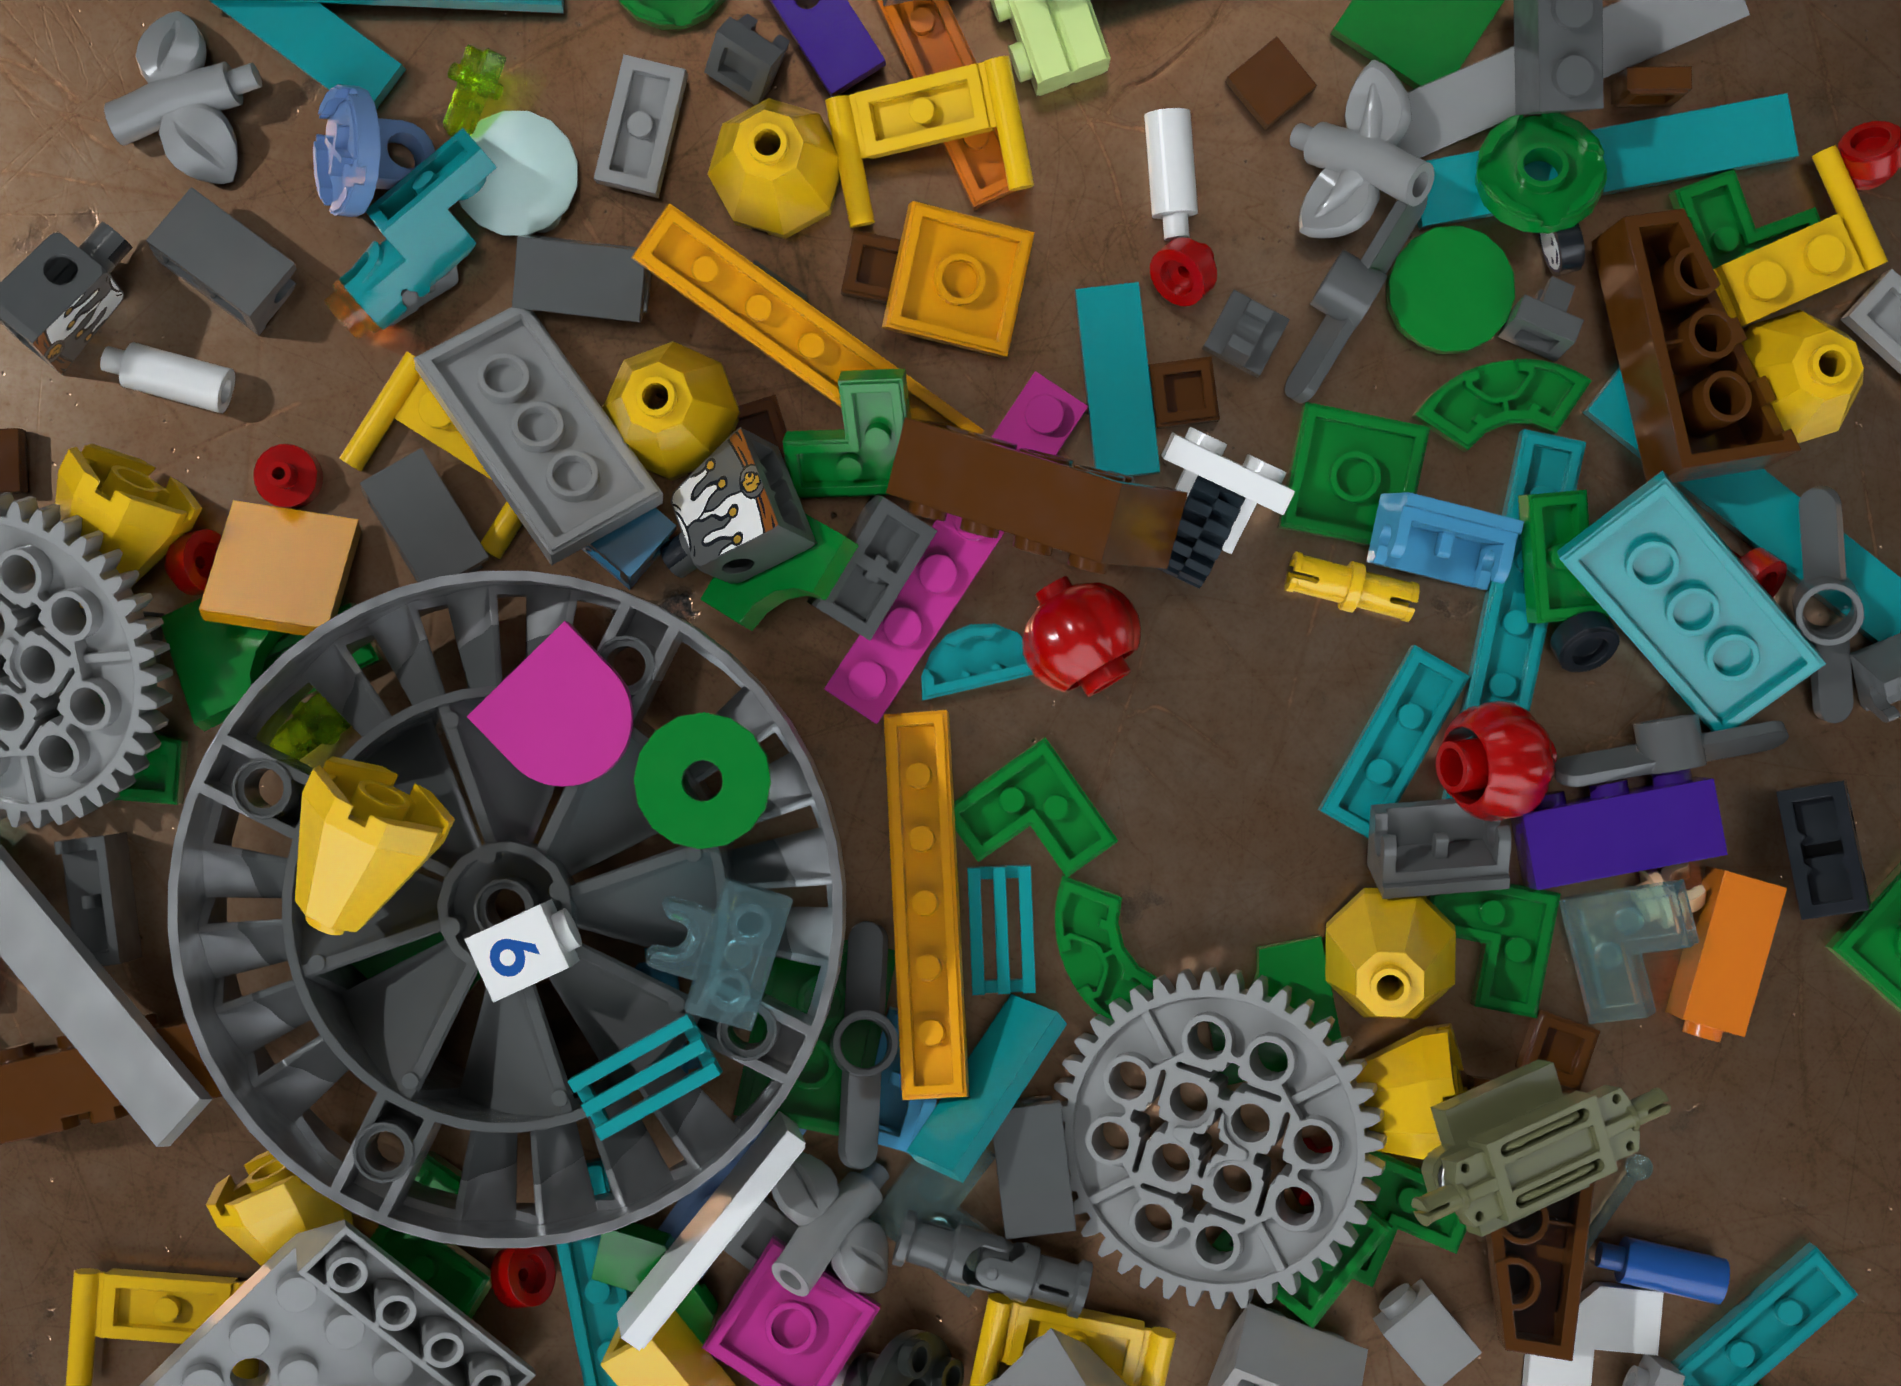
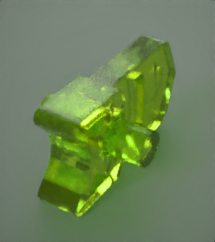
M467 45L460 64L452 63L448 70V78L457 82L443 120V127L449 136L453 137L462 128L471 136L476 129L487 98L498 100L501 97L503 85L498 83V80L506 62L505 56L489 48L482 51L474 46Z
M317 693L306 703L303 701L299 702L291 713L293 717L279 728L269 746L299 761L321 744H335L339 740L340 734L350 728L351 725L320 693Z

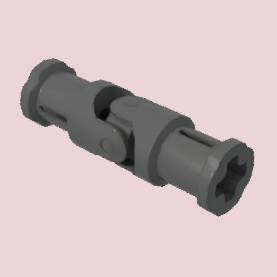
M907 1208L892 1258V1265L902 1267L905 1262L932 1269L942 1272L946 1281L988 1292L1001 1291L1010 1300L1025 1304L1030 1298L1065 1308L1067 1316L1075 1319L1079 1317L1084 1307L1093 1272V1263L1091 1261L1083 1259L1079 1264H1074L1041 1254L1040 1246L1030 1243L1016 1242L1013 1244L1006 1238L960 1223L956 1228L918 1218L917 1210ZM977 1249L978 1262L974 1272L968 1268L966 1261L972 1251Z

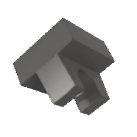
M748 13L739 20L729 16L716 31L704 73L747 101L757 105L770 92L790 40L779 34L771 43L754 32L758 20Z
M1552 276L1548 280L1545 289H1540L1535 298L1525 294L1511 309L1507 322L1501 327L1498 337L1556 362L1576 342L1584 322L1583 319L1567 313L1576 286Z
M1233 290L1202 349L1258 378L1290 319Z

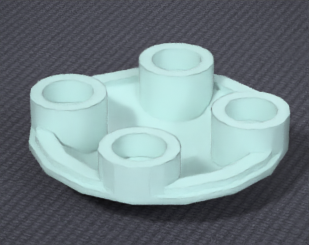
M501 111L481 119L467 133L497 168L487 176L484 186L474 196L459 201L461 207L479 226L502 236H523L536 232L546 233L553 230L559 224L561 216L568 210L578 187V161L572 143L551 120L530 111Z

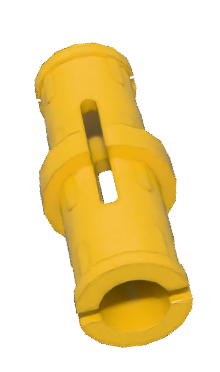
M1295 551L1292 555L1289 566L1294 567L1293 570L1296 572L1312 575L1313 577L1287 571L1284 585L1285 591H1294L1337 602L1339 610L1351 613L1357 607L1398 618L1404 622H1409L1412 619L1415 608L1409 607L1408 602L1391 597L1417 603L1420 592L1419 583L1407 582L1367 572L1366 565L1351 561L1348 566L1303 555L1302 552Z

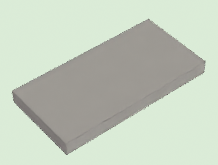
M510 307L414 357L416 371L551 566L663 504L662 491L629 445L624 442L617 428L533 310Z

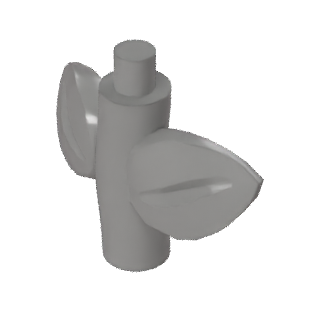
M182 12L168 13L152 23L138 42L136 60L140 73L148 84L105 103L104 112L108 126L115 139L122 146L140 140L159 130L166 158L177 169L190 177L209 183L226 184L234 182L238 167L237 141L232 126L221 110L242 105L244 93L262 87L261 76L254 63L234 69L225 61L204 67L207 50L201 31L191 18Z
M1372 60L1363 68L1351 89L1345 111L1346 128L1328 122H1320L1314 127L1299 123L1291 132L1290 145L1304 152L1306 163L1324 169L1311 185L1300 208L1299 231L1308 237L1334 238L1345 236L1360 229L1370 220L1380 200V190L1414 207L1424 201L1433 185V165L1397 146L1405 136L1412 121L1411 103L1408 93L1399 78L1385 64L1377 60Z
M802 1152L771 1191L778 1207L791 1221L798 1225L789 1243L772 1265L774 1277L786 1290L797 1296H807L830 1261L833 1270L843 1284L854 1292L875 1293L885 1287L888 1278V1241L882 1227L868 1219L883 1201L880 1189L889 1179V1174L883 1166L873 1162L869 1167L864 1168L861 1173H848L838 1184L831 1168L816 1157Z

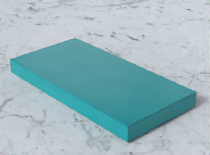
M1663 470L1557 551L1559 559L1689 707L1699 715V718L1711 732L1739 727L1826 665L1818 650L1801 633L1794 622Z

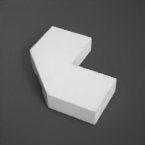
M1593 1282L1581 1292L1573 1361L1525 1354L1522 1386H1591L1594 1350L1658 1356L1664 1293L1627 1284Z

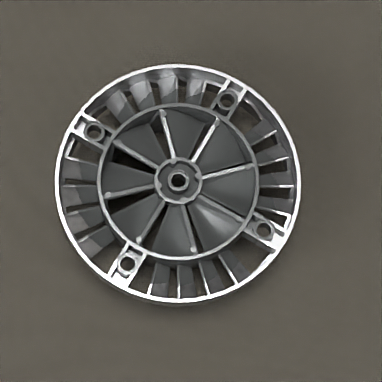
M477 571L439 576L398 587L351 607L318 626L284 652L246 691L224 720L203 756L184 802L174 839L168 880V937L173 976L183 1014L202 1061L222 1096L249 1132L283 1166L315 1191L351 1212L399 1232L436 1242L477 1248H531L570 1243L612 1232L659 1212L692 1193L726 1167L760 1133L788 1096L810 1058L832 1003L841 968L846 931V879L841 841L830 799L811 754L792 721L767 688L728 650L702 630L668 610L612 587L571 576L533 571ZM526 597L525 659L564 621L569 622L573 626L577 601L589 602L617 610L597 649V652L612 667L616 656L626 648L633 647L637 649L645 659L646 668L644 675L637 683L627 686L630 691L633 707V729L630 744L625 754L609 772L600 778L580 785L565 786L539 844L533 842L556 786L540 783L520 772L466 717L502 682L498 598ZM446 608L449 610L468 689H461L450 693H445L420 618ZM375 639L412 706L394 716L390 714L352 656L358 649ZM681 642H684L724 671L742 688L715 715L734 719L754 733L759 742L775 732L789 752L787 755L769 764L772 781L767 808L756 823L811 805L819 828L734 849L733 842L728 845L706 849H696L682 845L576 883L572 877L573 875L659 833L651 827L638 806L634 775L639 753L656 731L652 726L643 721V718ZM313 688L362 736L341 758L380 765L398 774L394 787L407 794H410L414 783L428 789L455 819L445 842L422 865V867L445 877L443 882L415 872L366 925L357 932L345 931L342 935H329L313 928L307 923L305 914L295 902L302 792L313 768L269 746L282 724ZM444 732L482 833L484 845H482L440 741L439 735ZM701 760L693 763L687 769L684 777L685 788L693 798L707 801L717 796V794H712L704 779L719 770L718 767L712 762ZM270 769L280 776L284 788L281 799L275 805H270L263 800L259 791L260 779ZM239 813L293 839L288 858L232 847V839ZM827 886L828 907L740 906V890ZM510 889L521 896L524 901L525 911L552 899L557 911L564 908L567 909L577 928L705 963L707 966L690 995L582 943V946L575 949L580 961L550 976L549 979L599 1061L690 1012L711 1049L772 1080L756 1101L735 1122L700 1087L654 1111V1114L684 1158L683 1161L671 1168H668L642 1119L600 1141L594 1130L595 1124L590 1116H586L581 1107L582 1101L577 1092L573 1093L567 1082L568 1079L535 984L494 1003L486 988L465 1069L454 1065L438 1055L479 971L464 939L503 922L496 912L495 902L501 890ZM227 897L282 898V919L227 922ZM441 932L445 938L440 943L369 979L351 964ZM738 949L821 966L807 1014L727 975L734 950ZM288 961L293 980L242 997L236 974ZM741 1010L758 1012L767 1023L768 1032L766 1038L757 1043H748L741 1040L733 1030L734 1015ZM312 1020L320 1035L275 1065L265 1045ZM683 1032L593 1082L591 1085L598 1095L679 1050L688 1041L685 1033ZM679 1066L639 1088V1091L645 1099L687 1074ZM348 1070L377 1092L352 1145L327 1127L310 1109ZM627 1095L604 1109L609 1118L632 1106L633 1103ZM586 1117L588 1118L612 1189L611 1192L594 1196L576 1121ZM442 1124L471 1130L458 1194L432 1188L415 1181ZM530 1131L535 1203H516L517 1134ZM380 1132L394 1133L401 1139L405 1151L402 1162L388 1161L381 1155L377 1143Z

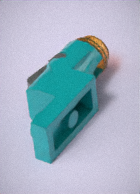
M464 128L458 131L366 210V213L386 239L381 244L373 241L353 267L332 284L335 291L324 299L325 304L358 340L369 330L376 334L379 330H384L386 327L396 324L416 312L420 306L458 283L457 265L470 254L477 242L449 208L458 200L463 201L474 196L484 186L487 176L497 168Z

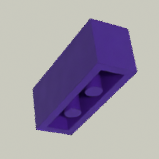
M1691 769L1651 774L1652 785L1630 789L1627 779L1589 785L1590 796L1566 800L1564 791L1547 792L1540 805L1533 811L1517 818H1510L1523 886L1534 890H1542L1728 855L1714 778L1692 777Z

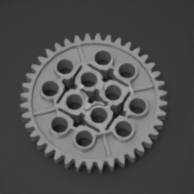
M5 492L0 494V613L2 614V617L0 615V820L8 817L11 826L16 828L31 820L35 828H41L52 821H55L57 825H61L77 816L81 818L119 797L120 791L132 786L136 782L134 774L148 768L150 762L145 755L161 745V742L153 732L167 726L169 721L156 708L171 702L173 698L172 694L158 687L157 683L173 676V670L165 665L156 663V656L170 650V645L160 640H152L150 632L159 628L163 624V620L160 617H145L142 609L153 599L151 593H138L134 595L130 588L135 584L140 575L138 571L131 570L120 574L116 569L123 552L120 549H116L102 554L99 550L102 545L103 533L98 530L80 536L82 517L76 515L61 520L59 505L54 503L38 508L36 497L28 496L14 500L12 493ZM30 563L33 565L36 575L33 573ZM80 604L84 608L86 617L82 614ZM98 694L101 696L104 705L100 702Z
M1210 967L1204 971L1200 985L1197 984L1191 970L1186 969L1178 974L1176 989L1165 974L1153 980V995L1140 984L1130 990L1132 1005L1121 997L1111 1002L1109 1009L1114 1021L1101 1014L1094 1017L1090 1024L1097 1036L1085 1032L1078 1036L1074 1043L1083 1055L1071 1054L1062 1063L1067 1071L1075 1076L1062 1077L1054 1084V1089L1062 1096L1068 1098L1066 1101H1061L1063 1121L1065 1122L1063 1126L1070 1170L1071 1191H1077L1079 1196L1073 1202L1074 1215L1087 1212L1091 1218L1084 1226L1081 1234L1083 1237L1092 1236L1099 1232L1104 1235L1105 1239L1098 1251L1101 1257L1109 1255L1116 1250L1123 1254L1117 1270L1121 1275L1131 1270L1135 1265L1141 1267L1140 1287L1143 1289L1149 1286L1156 1277L1163 1279V1297L1168 1300L1179 1286L1186 1287L1189 1306L1195 1307L1204 1291H1209L1214 1308L1221 1309L1227 1301L1229 1293L1233 1292L1236 1301L1242 1309L1247 1308L1252 1301L1255 1288L1267 1304L1272 1303L1277 1296L1278 1282L1289 1294L1293 1295L1297 1293L1301 1286L1300 1273L1312 1282L1319 1280L1323 1273L1319 1259L1332 1266L1339 1262L1342 1252L1336 1242L1349 1247L1353 1246L1359 1234L1351 1223L1366 1225L1372 1214L1361 1201H1376L1380 1194L1381 1188L1366 1177L1382 1175L1386 1167L1385 1161L1369 1154V1152L1384 1148L1387 1143L1386 1135L1369 1130V1127L1382 1120L1384 1110L1364 1105V1102L1378 1090L1377 1084L1357 1083L1355 1078L1365 1068L1367 1062L1365 1059H1353L1347 1062L1344 1059L1343 1055L1351 1045L1352 1038L1347 1036L1332 1042L1327 1035L1330 1033L1335 1019L1329 1016L1316 1024L1309 1020L1315 1003L1311 999L1302 1003L1296 1010L1289 1006L1292 987L1288 985L1274 997L1268 996V978L1261 975L1249 989H1245L1242 970L1238 969L1229 975L1225 985H1221L1216 967ZM1200 1022H1213L1222 1029L1226 1039L1224 1050L1214 1051L1204 1047L1199 1041L1197 1034ZM1264 1042L1279 1045L1286 1052L1288 1058L1287 1070L1277 1072L1266 1068L1261 1063L1258 1055L1259 1045ZM1122 1062H1133L1141 1067L1146 1076V1087L1144 1090H1134L1124 1083L1120 1074ZM1231 1063L1240 1066L1238 1077L1248 1081V1083H1242L1235 1091L1227 1088L1228 1077L1219 1073V1071H1224ZM1182 1083H1194L1203 1089L1208 1100L1206 1110H1192L1184 1104L1180 1095ZM1160 1095L1157 1104L1160 1106L1159 1117L1168 1122H1164L1149 1138L1152 1129L1149 1127L1150 1116L1141 1111H1145ZM1255 1104L1263 1108L1269 1117V1130L1257 1132L1249 1129L1242 1121L1240 1115L1241 1106ZM1290 1114L1281 1146L1284 1149L1283 1160L1289 1164H1286L1271 1182L1264 1204V1198L1273 1171L1270 1169L1271 1158L1264 1154H1268L1283 1136ZM1220 1117L1218 1124L1220 1129L1219 1140L1225 1144L1210 1159L1213 1150L1211 1146L1212 1136L1206 1133V1131ZM1112 1122L1123 1127L1129 1139L1128 1149H1116L1106 1141L1103 1133L1104 1123ZM1314 1125L1325 1129L1333 1142L1332 1151L1316 1153L1310 1150L1303 1141L1302 1128ZM1164 1144H1177L1186 1151L1190 1160L1188 1170H1175L1167 1164L1163 1156ZM1235 1165L1244 1169L1250 1176L1252 1182L1251 1190L1239 1192L1230 1188L1224 1180L1223 1167ZM1194 1185L1204 1189L1203 1199L1208 1202L1201 1211L1192 1207L1193 1197L1187 1194ZM1298 1187L1307 1191L1313 1199L1314 1211L1303 1214L1292 1210L1285 1201L1284 1189ZM1156 1204L1165 1208L1171 1216L1172 1229L1161 1230L1154 1227L1147 1219L1145 1213L1146 1205ZM1218 1226L1225 1229L1232 1237L1234 1243L1233 1250L1224 1252L1213 1248L1207 1241L1206 1227Z

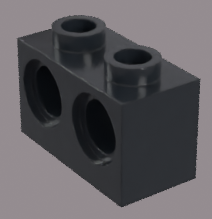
M1847 780L1777 791L1801 920L1870 910L1871 901Z

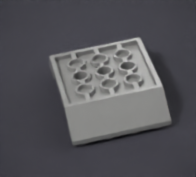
M342 1220L297 1233L139 1386H525L536 1374L534 1368L348 1221ZM257 1358L269 1366L265 1373L253 1379H243L232 1372L233 1367L244 1359Z

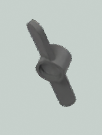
M1428 195L1422 203L1414 207L1397 200L1362 259L1343 249L1310 302L1311 306L1323 312L1326 316L1286 381L1285 394L1295 402L1304 403L1317 392L1352 332L1359 325L1381 290L1388 276L1386 275L1424 213Z
M1819 485L1803 493L1799 501L1804 579L1797 585L1794 591L1792 607L1799 630L1818 650L1826 662V665L1811 675L1814 713L1821 720L1839 723L1844 721L1853 709L1850 639L1859 631L1863 623L1864 608L1855 585L1846 577L1843 515L1840 496L1831 487ZM1829 589L1839 590L1851 598L1852 607L1850 612L1837 624L1831 626L1815 625L1809 622L1803 615L1806 602L1811 596L1820 591Z
M1698 714L1654 719L1633 724L1636 744L1560 758L1555 763L1554 776L1556 781L1562 785L1581 787L1641 775L1681 771L1705 766L1708 761L1774 749L1786 742L1789 734L1782 721H1769L1702 733Z
M869 921L856 924L848 937L844 1018L836 1025L830 1039L831 1055L837 1066L842 1070L838 1154L845 1166L854 1169L867 1168L876 1159L878 1152L881 1072L890 1066L898 1050L897 1032L890 1020L885 1017L888 935L880 924ZM858 1020H868L877 1024L886 1036V1053L878 1064L870 1068H860L852 1065L846 1060L841 1050L840 1042L844 1030L849 1024Z

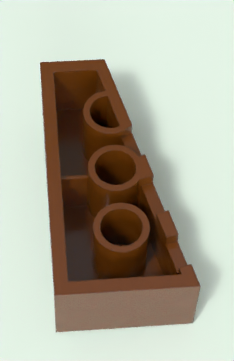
M1684 208L1624 216L1591 241L1646 483L1662 470L1673 483L1764 469L1801 451L1792 429L1784 431L1771 405V402L1777 399L1766 376L1758 378L1745 352L1742 342L1746 341L1747 337L1738 318L1734 317L1731 319L1715 290L1720 285V282Z
M905 417L886 493L909 500L908 512L939 521H946L947 513L962 518L961 530L989 538H998L999 531L1001 530L1015 535L1014 547L1039 555L1051 556L1053 548L1070 553L1068 565L1089 572L1106 574L1109 564L1168 568L1188 492L1167 486L1158 487L1134 483L1135 477L1074 464V467H1072L1073 460L1027 448H1020V451L1016 450L1017 444L944 423Z
M182 1006L180 1007L182 1018L159 1023L157 1012L144 1014L145 1018L212 1098L222 1097L221 1092L200 1057L185 1020ZM65 1034L56 1037L58 1048L38 1053L35 1051L34 1042L0 1050V1145L65 1131L81 1125L80 1121L86 1119L90 1120V1124H98L117 1120L130 1114Z
M1467 1075L1469 1090L1493 1080V1078ZM1562 1089V1092H1574L1571 1090ZM1595 1182L1577 1193L1486 1235L1497 1335L1505 1350L1573 1361Z

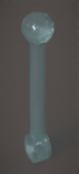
M1632 1154L1626 1159L1625 1176L1589 1225L1585 1264L1589 1260V1248L1637 1180L1643 1181L1651 1176L1653 1164L1648 1157L1642 1154Z

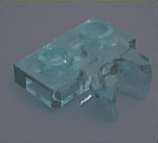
M726 877L715 910L685 899L666 896L662 903L666 916L673 921L685 925L688 929L687 936L684 942L675 947L657 944L650 946L646 953V964L654 969L693 980L684 1006L686 1013L752 1031L793 899L786 895Z

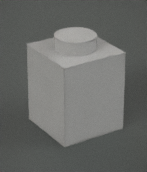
M1422 1279L1412 1286L1405 1283L1392 1290L1380 1303L1379 1309L1381 1312L1373 1318L1385 1338L1426 1386H1443L1482 1353Z

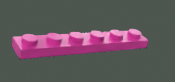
M1035 371L992 437L1017 444L1016 450L1020 451V448H1027L1057 455L1088 406ZM947 513L946 521L936 520L932 525V528L937 530L935 536L872 639L868 640L859 635L824 690L878 724L1004 535V531H999L998 538H989L961 530V517Z

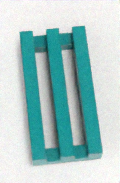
M1031 865L967 867L972 995H985V993L1010 994V992L1036 993ZM1006 878H1018L1022 978H1010ZM980 879H993L997 979H984Z
M688 1012L576 1074L567 1082L573 1093L577 1092L582 1101L581 1107L586 1116L591 1117L596 1126L594 1130L600 1141L716 1078L721 1075L723 1070L693 1016ZM683 1032L685 1033L690 1044L598 1095L591 1085L593 1082ZM695 1057H698L700 1060L701 1068L609 1118L604 1109L605 1107Z

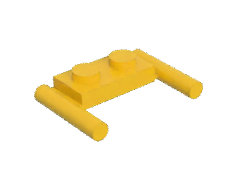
M1009 56L994 57L981 63L966 65L850 95L835 96L825 100L833 144L838 155V169L850 228L875 223L863 159H876L994 131L996 127L1009 191L1023 190L1034 186Z
M1836 145L1824 149L1811 157L1837 214L1713 269L1720 282V285L1715 290L1731 319L1737 317L1741 327L1888 262Z
M406 351L339 459L361 472L390 425L396 419L491 479L416 371L414 357L416 356ZM507 501L480 542L486 552L498 559H501L522 526V522Z
M94 1268L74 1270L66 1386H92L96 1336L99 1338L182 1344L246 1281L238 1282V1278L117 1268H112L108 1272H102ZM244 1359L233 1367L232 1372L243 1379L256 1378L259 1376L260 1359Z
M991 1293L988 1295L969 1386H985L990 1381L997 1379L1000 1362L1013 1365L1023 1355L1027 1345L1034 1339L1044 1335L1050 1328L1087 1344L1128 1386H1165L1176 1339L1174 1331L1164 1327L1147 1328L1142 1320L1084 1308L1079 1317L1075 1319L1067 1316L1065 1308L1029 1298L1024 1304L1010 1300L1004 1294Z

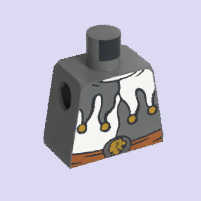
M103 221L79 247L60 232L52 233L0 282V323L16 339L62 375L121 303L124 293L110 273L133 247L118 232Z
M741 427L734 431L673 492L671 504L682 532L660 548V553L665 565L677 577L684 578L698 568L699 571L729 584H736L816 545L817 542L779 447Z

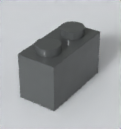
M1514 0L1515 115L1574 113L1604 108L1603 0Z

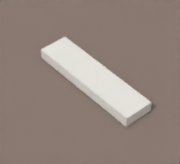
M779 1111L616 1313L621 1338L640 1351L641 1348L644 1349L806 1148V1142L798 1125Z

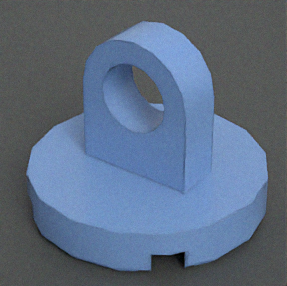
M337 84L326 93L318 111L320 119H328L326 135L316 134V141L313 142L314 177L318 195L325 206H331L329 211L334 216L358 217L368 209L376 188L391 189L434 153L433 142L424 130L413 123L403 120L378 118L375 103L368 90L360 86ZM395 142L408 148L413 154L415 167L404 168L396 164L389 156L387 144Z

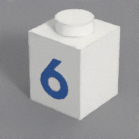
M552 899L464 939L493 1003L573 966L580 961L575 949L582 946L581 936L572 916L565 908L557 911Z

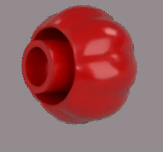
M1064 576L1045 586L1035 594L1040 605L1024 627L1022 647L1026 663L1037 679L1045 685L1062 692H1067L1081 686L1087 697H1090L1118 682L1131 672L1125 659L1130 657L1139 648L1141 624L1134 605L1124 593L1113 586L1100 582L1077 583L1073 585L1068 576Z
M1493 701L1469 707L1451 721L1444 734L1443 743L1436 755V772L1441 785L1465 812L1483 821H1502L1508 818L1520 817L1533 811L1540 805L1548 791L1549 782L1554 775L1557 752L1545 728L1536 721L1529 711L1513 702Z

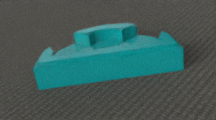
M995 623L969 624L947 634L931 651L921 676L922 701L1034 675L1023 655V637L1018 632Z

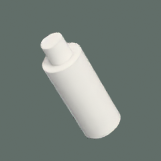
M1166 108L1150 111L1144 115L1152 218L1163 219L1165 241H1171L1178 237L1190 238L1188 217L1198 214L1191 113L1189 109Z
M135 342L130 343L126 350L107 346L101 356V370L119 375V382L122 387L217 413H224L231 401L235 386V372L231 368Z

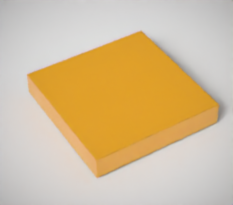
M916 201L910 202L908 204L882 329L999 358L1008 357L1035 232Z
M233 500L199 607L202 619L211 622L307 636L318 626L338 615L361 534L359 519Z

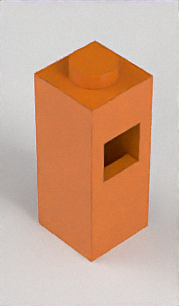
M1706 866L1702 885L1706 890V903L1701 909L1693 912L1665 1012L1685 1020L1682 1028L1683 1032L1720 1042L1723 1031L1742 1037L1746 1035L1787 888Z

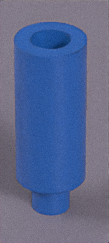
M1627 1236L1622 1238L1619 1245L1600 1241L1595 1251V1266L1613 1270L1618 1283L1717 1305L1723 1302L1728 1290L1730 1266L1725 1258Z

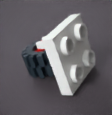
M1189 427L1185 438L1172 432L1161 454L1163 459L1184 468L1175 489L1188 492L1168 568L1156 569L1200 589L1207 576H1209L1215 560L1218 559L1221 551L1232 554L1256 504L1258 503L1284 515L1295 491L1281 484L1287 472L1247 454L1243 465L1222 456L1227 444Z

